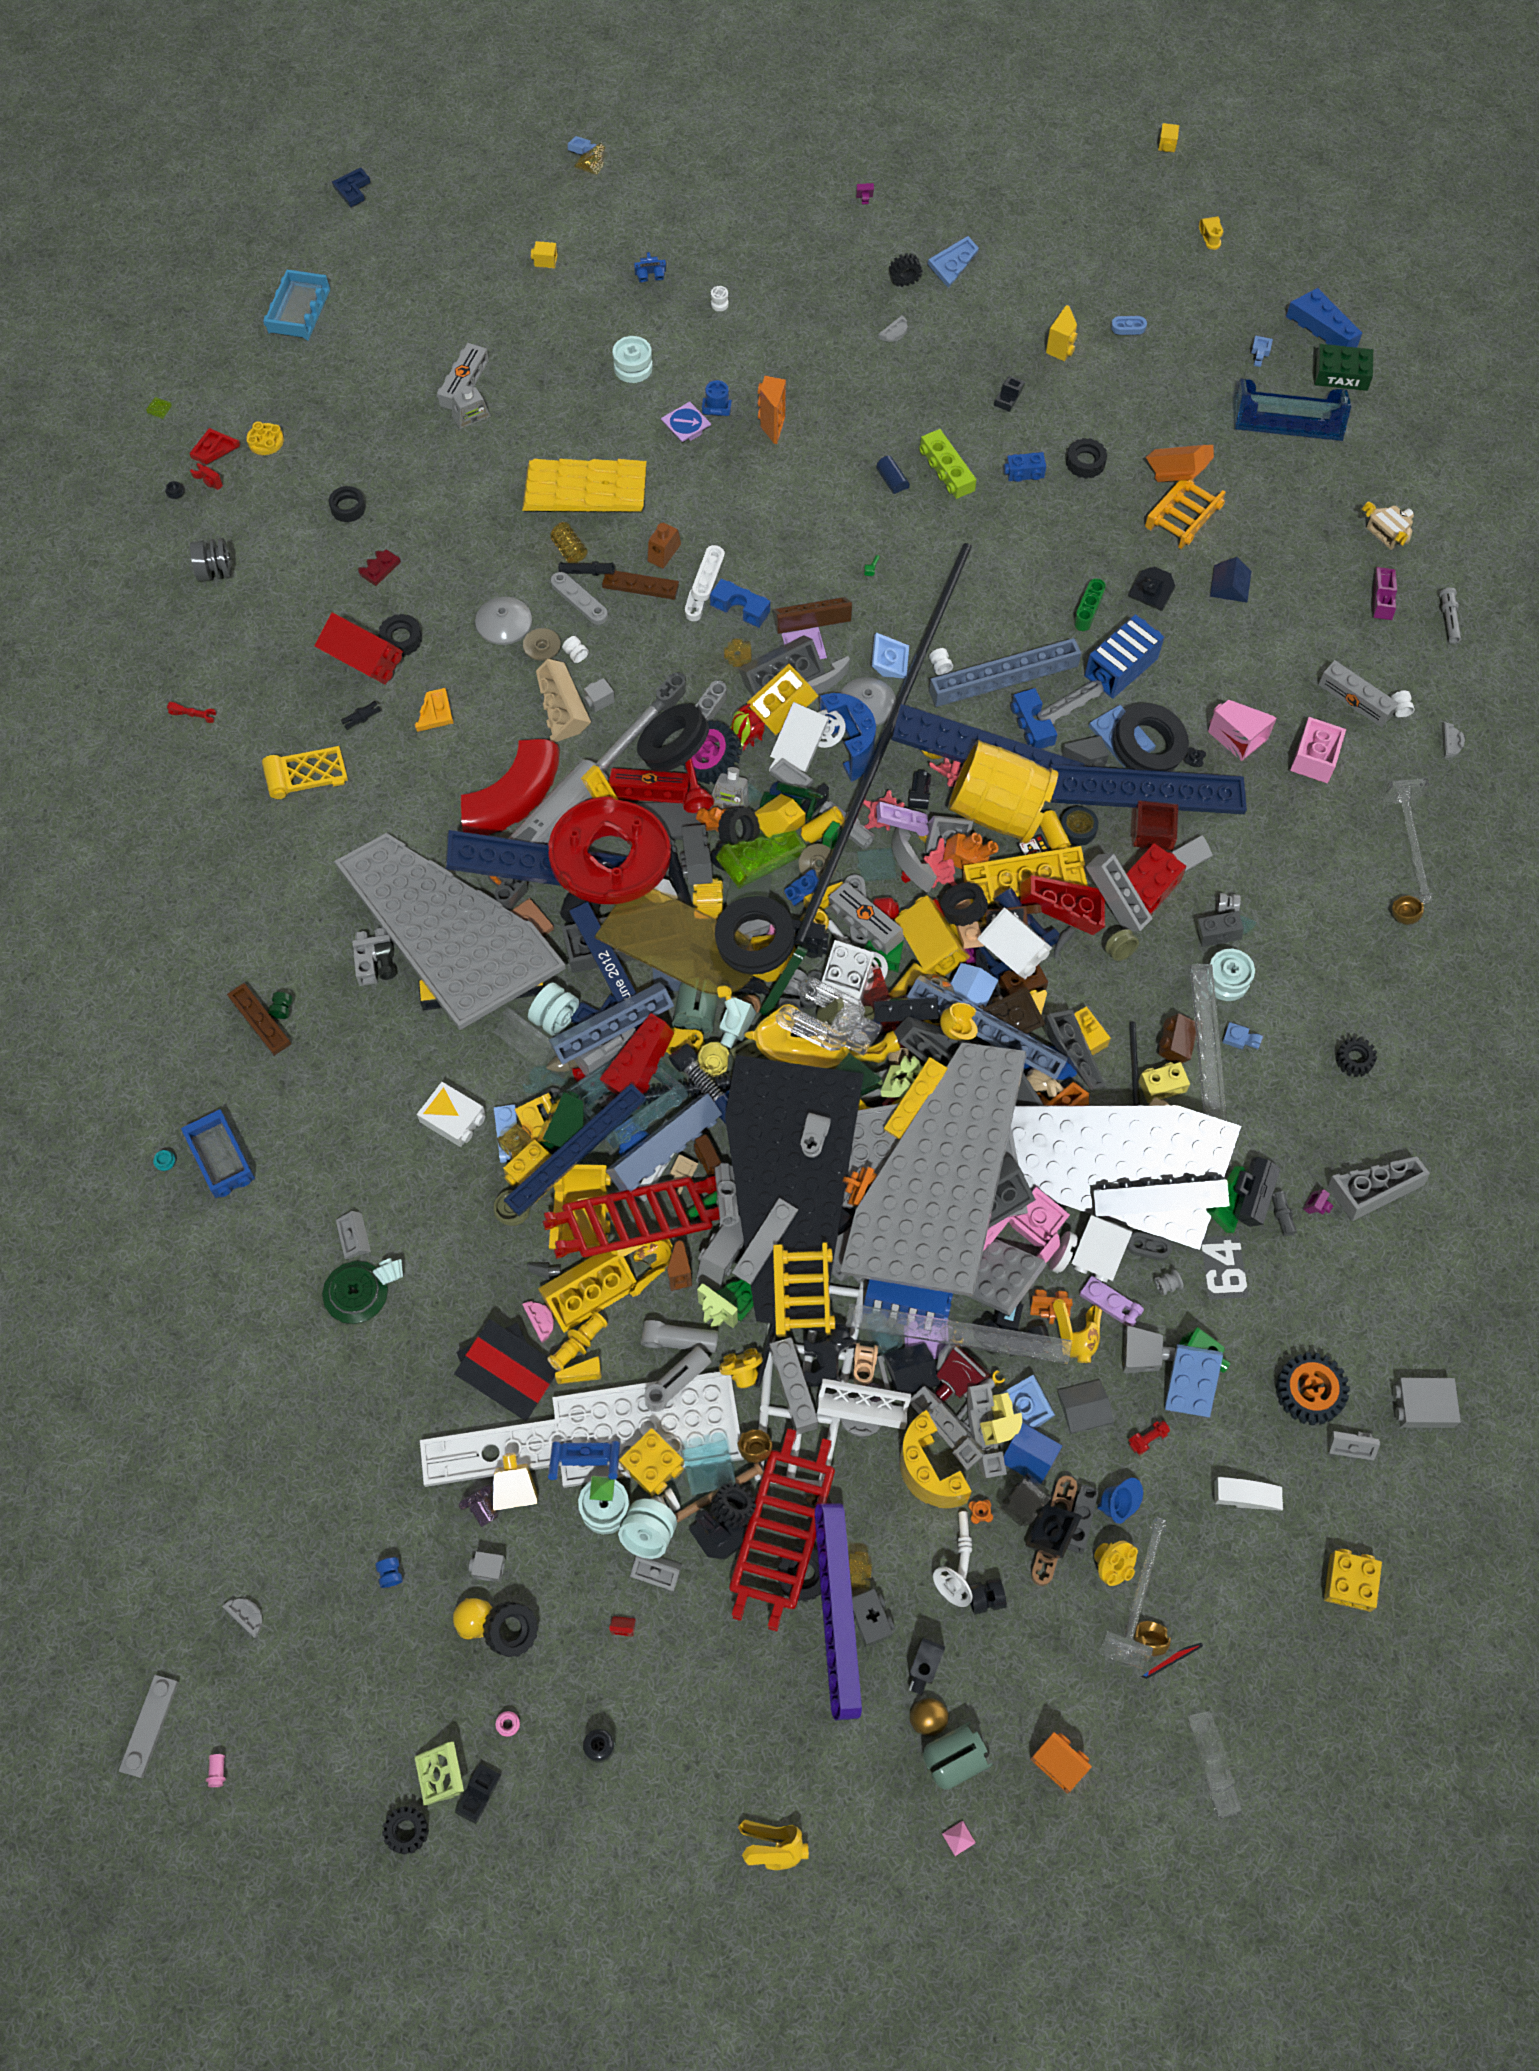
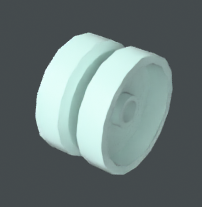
M638 336L624 337L616 342L612 351L616 376L620 380L629 383H637L647 379L652 373L653 368L650 344Z
M1224 949L1216 953L1211 959L1205 974L1206 988L1217 999L1224 1001H1235L1243 997L1254 978V963L1247 954L1240 950Z
M552 982L545 986L532 1002L528 1012V1020L537 1026H542L543 1030L551 1036L559 1035L571 1022V1017L579 1006V999L571 993H565L562 987Z
M615 1480L613 1501H600L589 1499L591 1482L587 1483L581 1490L578 1499L579 1512L585 1525L593 1532L602 1535L612 1534L620 1530L630 1508V1500L624 1486ZM604 1503H608L606 1508H601L604 1506Z
M645 1498L636 1500L631 1504L626 1518L618 1533L620 1542L634 1555L648 1559L659 1558L666 1552L670 1539L676 1529L677 1519L672 1510L661 1502Z

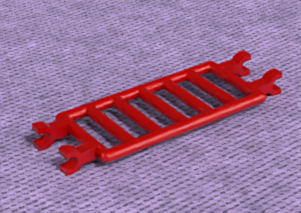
M715 1176L696 1183L693 1182L691 1177H684L638 1187L632 1191L624 1190L565 1203L562 1206L563 1212L544 1213L545 1220L543 1221V1226L545 1230L568 1223L574 1240L555 1241L556 1249H554L556 1259L577 1251L580 1252L582 1257L586 1258L711 1229L713 1226L711 1221L720 1220L718 1207L706 1210L699 1194H712L716 1191ZM687 1187L702 1221L701 1223L690 1224L675 1188ZM666 1190L682 1227L670 1229L655 1192ZM647 1196L661 1232L649 1233L634 1197ZM626 1199L641 1236L629 1239L614 1201ZM606 1205L620 1241L608 1243L593 1206ZM585 1208L599 1246L587 1248L573 1210Z
M789 1428L787 1429L782 1451L772 1450L768 1456L754 1502L756 1504L755 1512L749 1519L729 1584V1590L738 1593L732 1611V1619L742 1621L748 1597L774 1604L768 1629L778 1632L784 1607L795 1609L816 1540L815 1509L766 1495L769 1484L772 1482L817 1495L816 1505L826 1504L835 1474V1468L826 1465L832 1441L822 1439L816 1462L791 1455L797 1431ZM776 1461L825 1474L822 1486L774 1474ZM763 1504L811 1517L809 1531L760 1517ZM756 1527H763L806 1540L802 1553L754 1540ZM750 1548L799 1562L796 1575H790L746 1562ZM743 1571L793 1585L789 1599L741 1585L740 1580Z

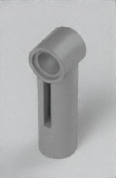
M646 1320L643 1324L641 1345L649 1348L670 1347L693 1350L698 1346L704 1352L716 1353L718 1331L665 1325L660 1321Z
M696 1346L658 1382L650 1385L644 1394L647 1408L653 1412L663 1410L677 1393L712 1363L708 1355L700 1347ZM653 1394H659L662 1399L659 1402H653L650 1400V1397Z

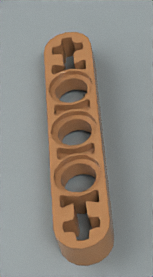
M1063 1476L1058 1480L1050 1506H1054L1056 1503H1063L1067 1511L1071 1512L1077 1491V1483L1074 1478ZM1065 1482H1069V1487L1072 1490H1068L1066 1498H1070V1501L1057 1497V1494L1062 1496L1064 1490L1060 1484L1064 1485ZM1037 1552L1031 1572L1032 1581L1036 1585L1045 1586L1050 1583L1058 1558L1047 1559L1042 1553ZM1043 1563L1052 1564V1567L1046 1566L1045 1574L1048 1575V1578L1045 1577L1043 1581L1039 1580V1575L1036 1572H1040Z

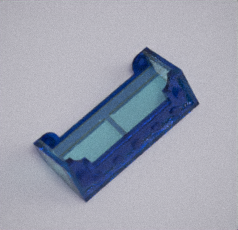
M1240 378L1236 394L1235 429L1343 441L1351 410L1348 390L1334 389L1329 392L1327 399L1256 392V384L1253 380Z

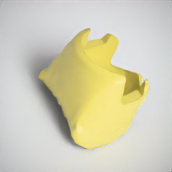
M710 1042L702 1046L697 1055V1062L701 1066L700 1069L706 1072L705 1075L708 1074V1078L726 1072L730 1055L729 1050L719 1042Z

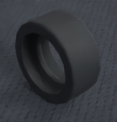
M343 486L335 489L330 494L328 500L332 515L341 522L356 521L364 514L366 509L363 494L359 489L352 486ZM344 499L358 501L351 509L337 508V504Z

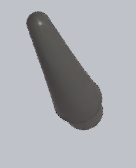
M1072 927L1063 931L1059 937L1054 951V958H1058L1062 947L1075 933Z

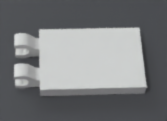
M793 702L770 755L775 760L770 766L769 771L784 758L799 770L807 772L830 718Z

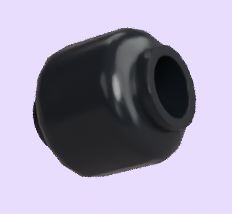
M594 1729L585 1736L583 1750L591 1761L603 1763L612 1757L615 1750V1742L608 1731Z

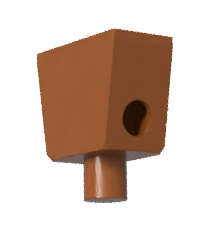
M664 522L658 524L657 529L648 541V562L660 568H665L681 545L677 528Z

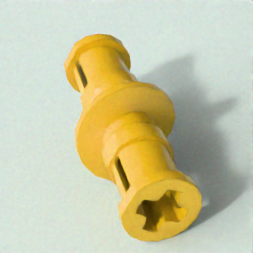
M594 1311L591 1314L592 1317L578 1331L570 1329L567 1332L569 1340L564 1342L553 1356L550 1355L547 1358L556 1370H564V1366L578 1352L585 1355L587 1352L584 1346L591 1347L590 1341L602 1328L608 1326L606 1320L599 1313Z

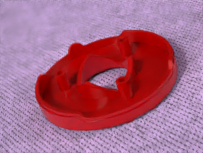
M612 797L594 798L575 805L557 821L549 838V861L557 881L574 896L597 904H621L646 895L662 881L669 868L671 859L670 839L659 819L650 811L637 804L615 800ZM615 836L627 841L631 846V850L625 862L618 868L609 869L588 853L590 845L601 837Z

